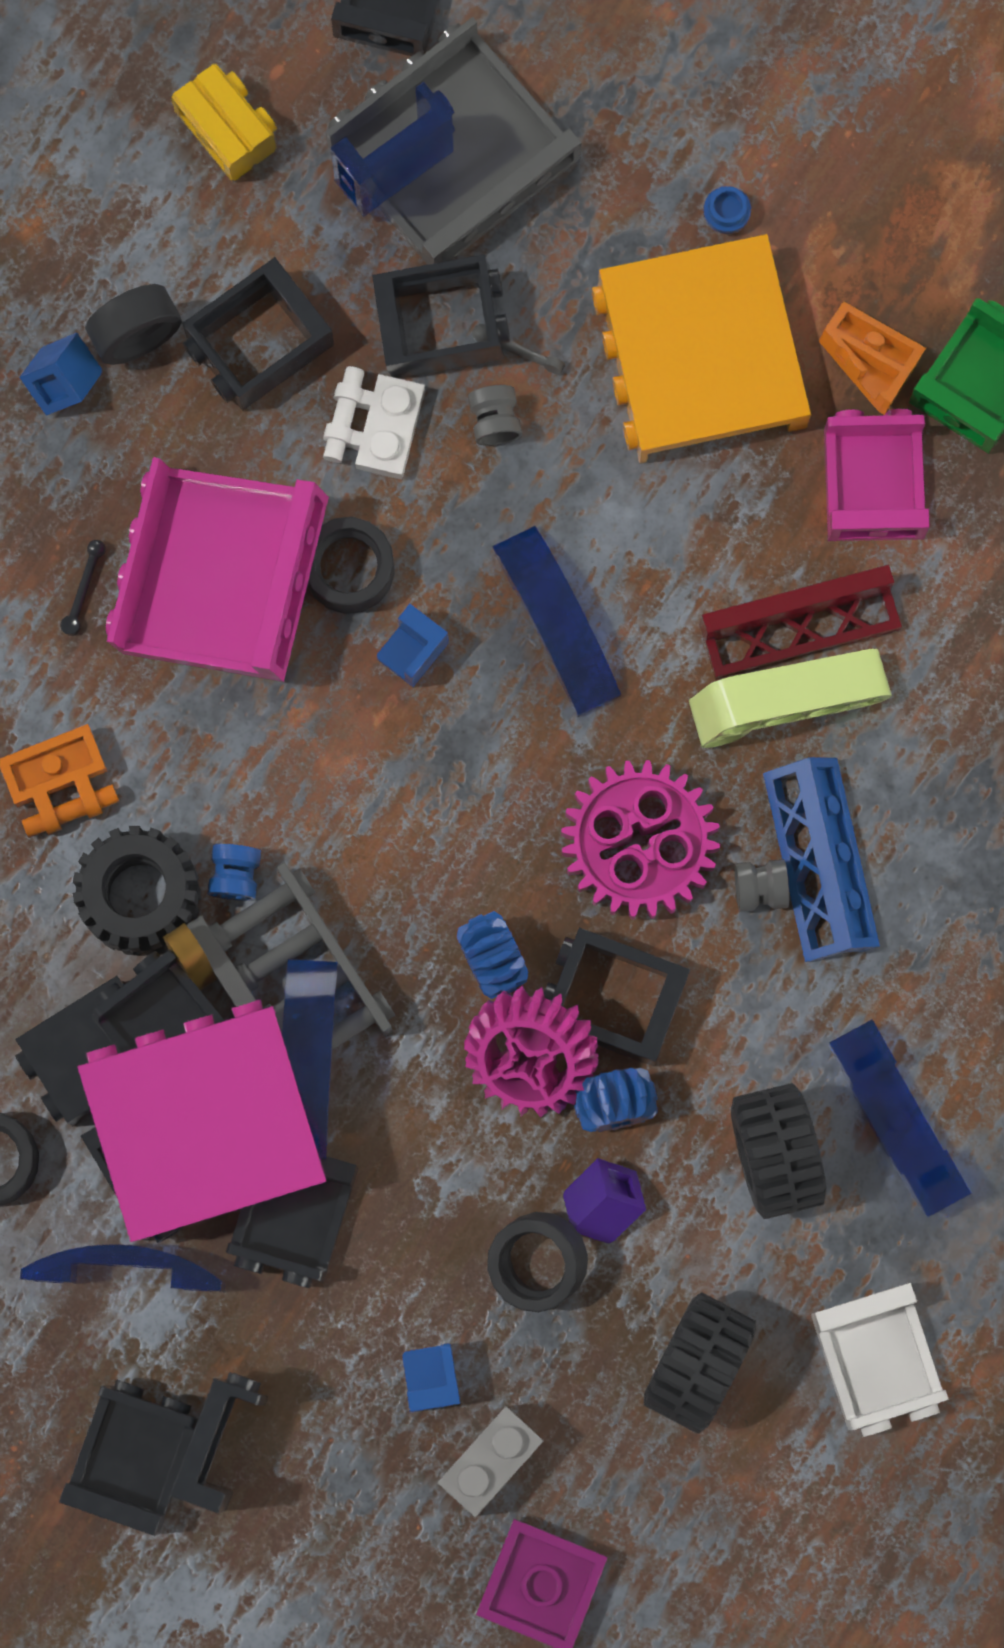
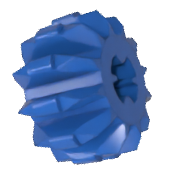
M495 911L485 915L480 914L458 928L457 940L484 995L493 999L501 994L503 990L509 994L527 982L528 969L512 933L500 914Z
M628 1068L600 1073V1075L588 1077L583 1081L584 1091L574 1090L577 1094L574 1105L577 1118H579L583 1130L589 1132H603L631 1127V1125L644 1123L646 1120L652 1119L658 1113L656 1103L658 1098L654 1082L651 1081L649 1072L642 1068Z

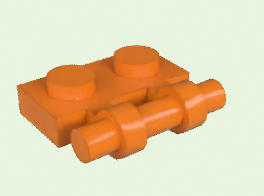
M89 724L0 758V769L14 805L20 807L34 801L39 812L36 815L21 820L28 838L47 831L48 835L62 830V824L88 815L89 819L103 814L102 808L120 802L113 784L94 791L90 778L108 771ZM76 785L80 797L53 807L49 797L50 794Z

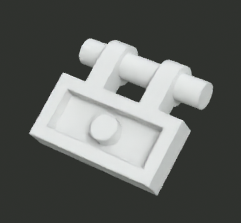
M348 366L346 367L343 382L338 383L336 386L334 399L337 401L332 423H328L325 428L323 439L327 444L323 458L330 462L341 463L345 447L358 450L355 463L356 469L402 480L425 393V385L378 374L375 389L372 392L361 388L365 372L362 369ZM356 407L369 410L364 432L350 428Z

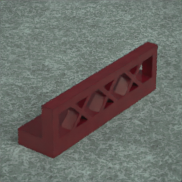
M889 564L702 614L699 626L715 680L901 630V622L891 592L895 582ZM880 597L887 621L868 625L854 617L853 614L861 601ZM853 604L848 613L839 609V607ZM824 611L843 620L836 635L826 638L806 629L814 614ZM806 616L802 625L792 621ZM780 623L797 634L789 648L777 651L760 640L768 626ZM848 623L858 628L852 631L844 632ZM760 629L755 638L746 634V632ZM735 636L751 645L743 660L722 665L716 640ZM802 636L811 640V642L797 645ZM755 649L765 653L751 658Z

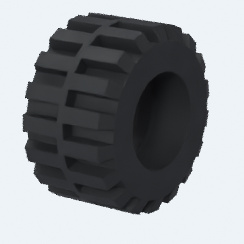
M129 826V831L121 832L119 828L109 831L111 837L104 841H101L98 837L91 843L94 849L90 854L83 853L78 861L81 864V869L79 872H74L73 883L76 886L73 899L74 904L78 907V914L93 935L114 951L118 949L124 954L135 956L136 952H143L147 956L155 952V949L163 946L167 950L168 947L163 937L182 924L187 925L198 916L199 909L197 904L198 900H201V888L198 883L199 876L186 851L180 847L179 843L171 836L169 838L165 837L160 830L150 827L149 831H145L140 826ZM136 865H147L156 868L163 875L166 883L165 895L160 905L153 912L143 917L128 918L118 914L112 907L109 899L110 888L115 878L125 869Z
M793 1083L734 1097L731 1106L733 1131L746 1184L757 1212L765 1220L824 1205L827 1190L823 1162L812 1119L805 1099L799 1089Z
M702 1292L695 1296L688 1305L644 1392V1406L697 1434L705 1430L717 1413L748 1352L756 1333V1320Z

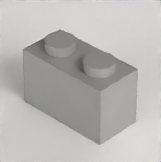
M505 1407L437 1483L469 1513L476 1517L539 1447L543 1440L510 1409Z

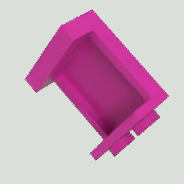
M891 409L883 416H864V412L861 410H843L837 412L834 417H828L824 428L828 541L920 540L925 538L929 529V508L925 509L922 448V431L925 426L924 415H912V411L908 409Z

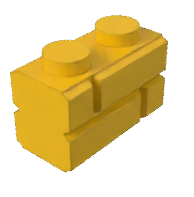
M212 64L197 75L194 81H189L174 92L171 99L177 115L229 179L236 181L252 169L253 165L259 164L275 151L276 142L273 132L277 130V127L269 114L261 106L254 110L244 97L248 95V91L233 71L225 75L217 64Z

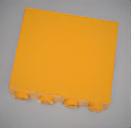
M767 234L599 269L598 286L591 287L594 308L597 316L605 314L609 331L602 332L604 351L607 360H616L619 376L612 377L614 394L618 405L626 404L630 421L623 422L625 441L629 451L637 450L640 464L647 462L648 454L782 425H787L788 432L807 428L811 412Z

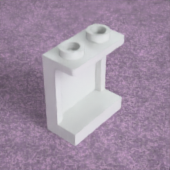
M911 1283L811 1314L848 1430L861 1428L863 1437L891 1429L892 1426L889 1419L908 1413L911 1422L938 1414L940 1411L937 1403L949 1400L946 1390H943L917 1315L914 1305L917 1300Z

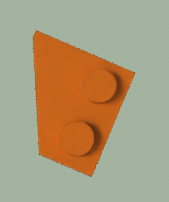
M844 301L824 329L819 343L877 411L883 415L890 408L926 350L924 346Z

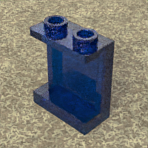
M425 82L416 87L418 119L364 159L346 137L330 148L334 180L362 217L369 214L454 152L453 132H455L452 118V115L455 114L454 109L441 91L437 90L433 93Z

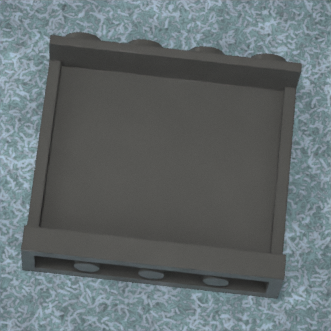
M473 17L462 25L456 23L447 28L439 37L436 46L425 54L418 52L410 57L403 65L400 74L389 82L382 80L374 85L366 94L364 102L352 111L345 109L338 113L329 123V129L325 131L328 149L427 265L453 260L581 158V141L570 128L563 132L477 34V21Z

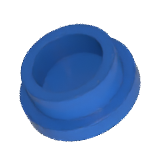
M731 186L719 187L713 190L705 200L704 218L707 224L719 233H735L744 228L748 223L751 214V204L746 194L740 189Z

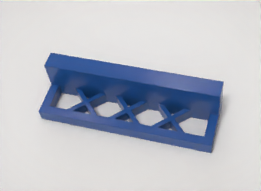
M808 757L763 773L781 856L786 863L789 892L805 962H814L844 952L867 951L880 947L838 759ZM796 775L800 793L795 804L792 805L785 799L781 780ZM799 822L808 827L811 838L805 853L796 847L794 833ZM810 869L819 875L821 889L816 900L807 895L804 884ZM822 917L830 923L834 943L819 948L815 928Z

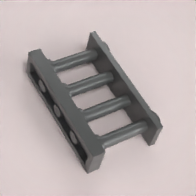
M283 862L276 867L285 883L221 925L215 922L208 927L203 917L199 916L186 926L202 947L214 973L236 1007L256 1001L251 992L259 987L257 982L323 941L338 965L274 1006L280 1031L285 1029L283 1025L285 1022L347 982H350L363 1002L364 1007L304 1046L298 1048L297 1045H294L290 1049L286 1048L298 1090L301 1092L310 1086L304 1074L312 1070L310 1067L312 1063L375 1022L386 1037L393 1032L388 1020L394 1017L395 1014L380 991L373 995L370 994L308 899V897L315 894V891L301 869L299 868L291 873L286 863ZM296 900L311 925L249 965L245 966L244 963H241L234 967L224 952L232 947L230 942ZM269 1003L268 1005H266L265 1007H263V1009L268 1008V1007H272V1006H271L270 1003Z

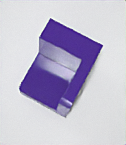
M599 1158L563 1193L569 1222L578 1233L605 1243H612L646 1211L637 1171Z

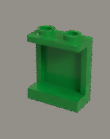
M976 298L968 314L927 374L924 373L915 386L908 403L987 454L990 453L1004 432V307L994 301L984 302L980 298Z

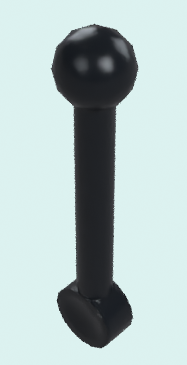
M92 540L87 545L89 557L70 614L62 619L60 625L62 631L68 636L78 634L81 629L78 617L97 560L106 551L105 544L101 540Z

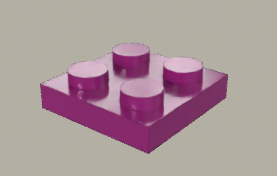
M513 1519L476 1615L554 1648H573L608 1557Z

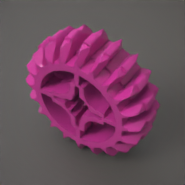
M523 986L515 991L513 997L503 990L501 994L497 995L494 1002L488 1000L482 1005L478 1015L473 1017L469 1025L470 1031L464 1042V1050L468 1052L465 1058V1067L475 1070L472 1075L473 1084L487 1085L484 1091L485 1099L497 1095L501 1098L502 1110L510 1106L511 1103L518 1106L520 1116L527 1113L529 1108H534L540 1118L547 1114L549 1107L559 1114L566 1108L567 1103L575 1105L577 1094L574 1090L584 1091L582 1083L586 1078L594 1077L593 1072H595L599 1061L598 1054L595 1053L598 1046V1037L588 1035L591 1030L590 1020H576L579 1014L578 1005L566 1009L561 1006L563 1001L561 994L554 997L551 1001L545 998L542 987L536 990L533 997H531ZM501 1031L507 1037L505 1042L507 1049L503 1052L499 1051L496 1041V1035ZM563 1052L567 1061V1069L559 1073L555 1066L557 1062L555 1057Z

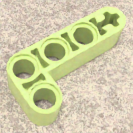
M867 649L727 677L706 686L689 700L702 748H712L734 742L752 730L871 706L889 699L892 694L879 650Z

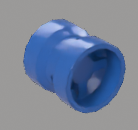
M235 844L213 845L211 860L216 866L215 874L209 879L207 894L227 900H256L257 884L253 877L254 870L260 866L261 850Z

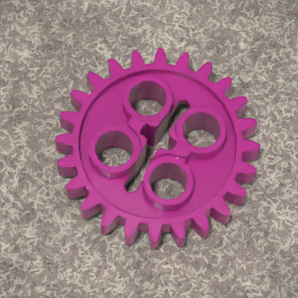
M650 760L645 761L641 773H635L631 762L625 761L624 775L618 776L608 766L605 770L607 782L604 784L592 776L589 778L588 784L592 791L591 795L576 791L574 798L582 807L581 810L575 808L566 809L565 816L576 823V826L564 827L561 830L562 837L574 840L573 844L562 848V856L576 857L577 860L567 868L568 875L583 874L584 878L579 883L577 890L583 892L593 887L596 890L592 902L594 906L600 904L605 898L612 900L610 906L611 915H615L621 905L628 906L631 920L635 919L639 907H645L650 919H655L657 905L661 903L672 914L676 909L674 897L679 896L683 901L690 903L693 897L688 886L691 884L701 889H704L707 882L698 873L699 870L714 871L716 864L711 859L705 857V854L719 851L720 844L707 839V836L718 832L719 824L704 821V818L713 811L714 807L712 804L697 805L696 802L702 795L703 789L699 787L687 792L684 789L688 778L687 774H683L675 782L670 780V765L666 764L660 774L656 775L652 774ZM655 797L663 802L666 812L660 818L649 819L642 815L638 805L645 798ZM602 817H612L619 822L622 831L615 838L605 839L596 833L594 824ZM673 820L680 822V827L652 836L649 839L648 849L642 850L638 844H634L609 859L603 860L600 857L603 851L628 844L632 840L634 830H639V833L645 836ZM667 841H676L685 848L686 857L679 863H668L660 855V846ZM626 860L633 861L640 867L642 876L636 882L624 883L615 875L614 868L616 865Z

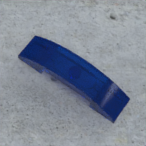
M536 526L492 546L512 589L516 590L577 716L579 717L620 697L619 687L590 624L556 559Z
M288 959L282 1037L319 1159L327 1160L338 962Z
M873 1019L829 1042L832 1053L862 1112L897 1173L926 1218L969 1196L971 1192L948 1151L943 1150L895 1066L897 1061Z
M94 1245L68 1249L39 1259L20 1270V1280L76 1284L78 1264L172 1270L170 1288L174 1290L225 1293V1282L201 1266L167 1252L140 1246Z

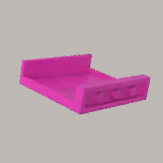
M153 457L150 471L144 474L141 482L142 502L138 517L133 519L129 530L131 546L127 562L122 564L118 573L117 585L119 593L115 609L109 612L106 620L107 642L125 655L284 682L329 497L315 482L296 479L295 487L170 468L160 458Z
M261 1000L231 1008L234 1015L233 1019L215 1024L213 1016L208 1015L183 1023L186 1033L166 1039L163 1029L135 1038L137 1048L118 1054L114 1044L88 1052L86 1055L89 1063L77 1066L130 1242L326 1182V1176L319 1159L274 1006L263 1009Z

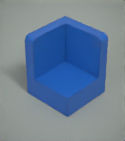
M75 333L43 346L19 378L44 414L49 415L82 402L102 374V368L79 334Z
M409 604L398 617V629L378 652L377 659L407 684L414 687L449 644L447 631L413 605Z
M450 1343L403 1353L402 1359L410 1412L461 1404Z

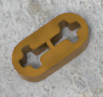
M182 924L163 937L168 949H171L176 954L178 964L200 991L217 980L205 952L186 924Z

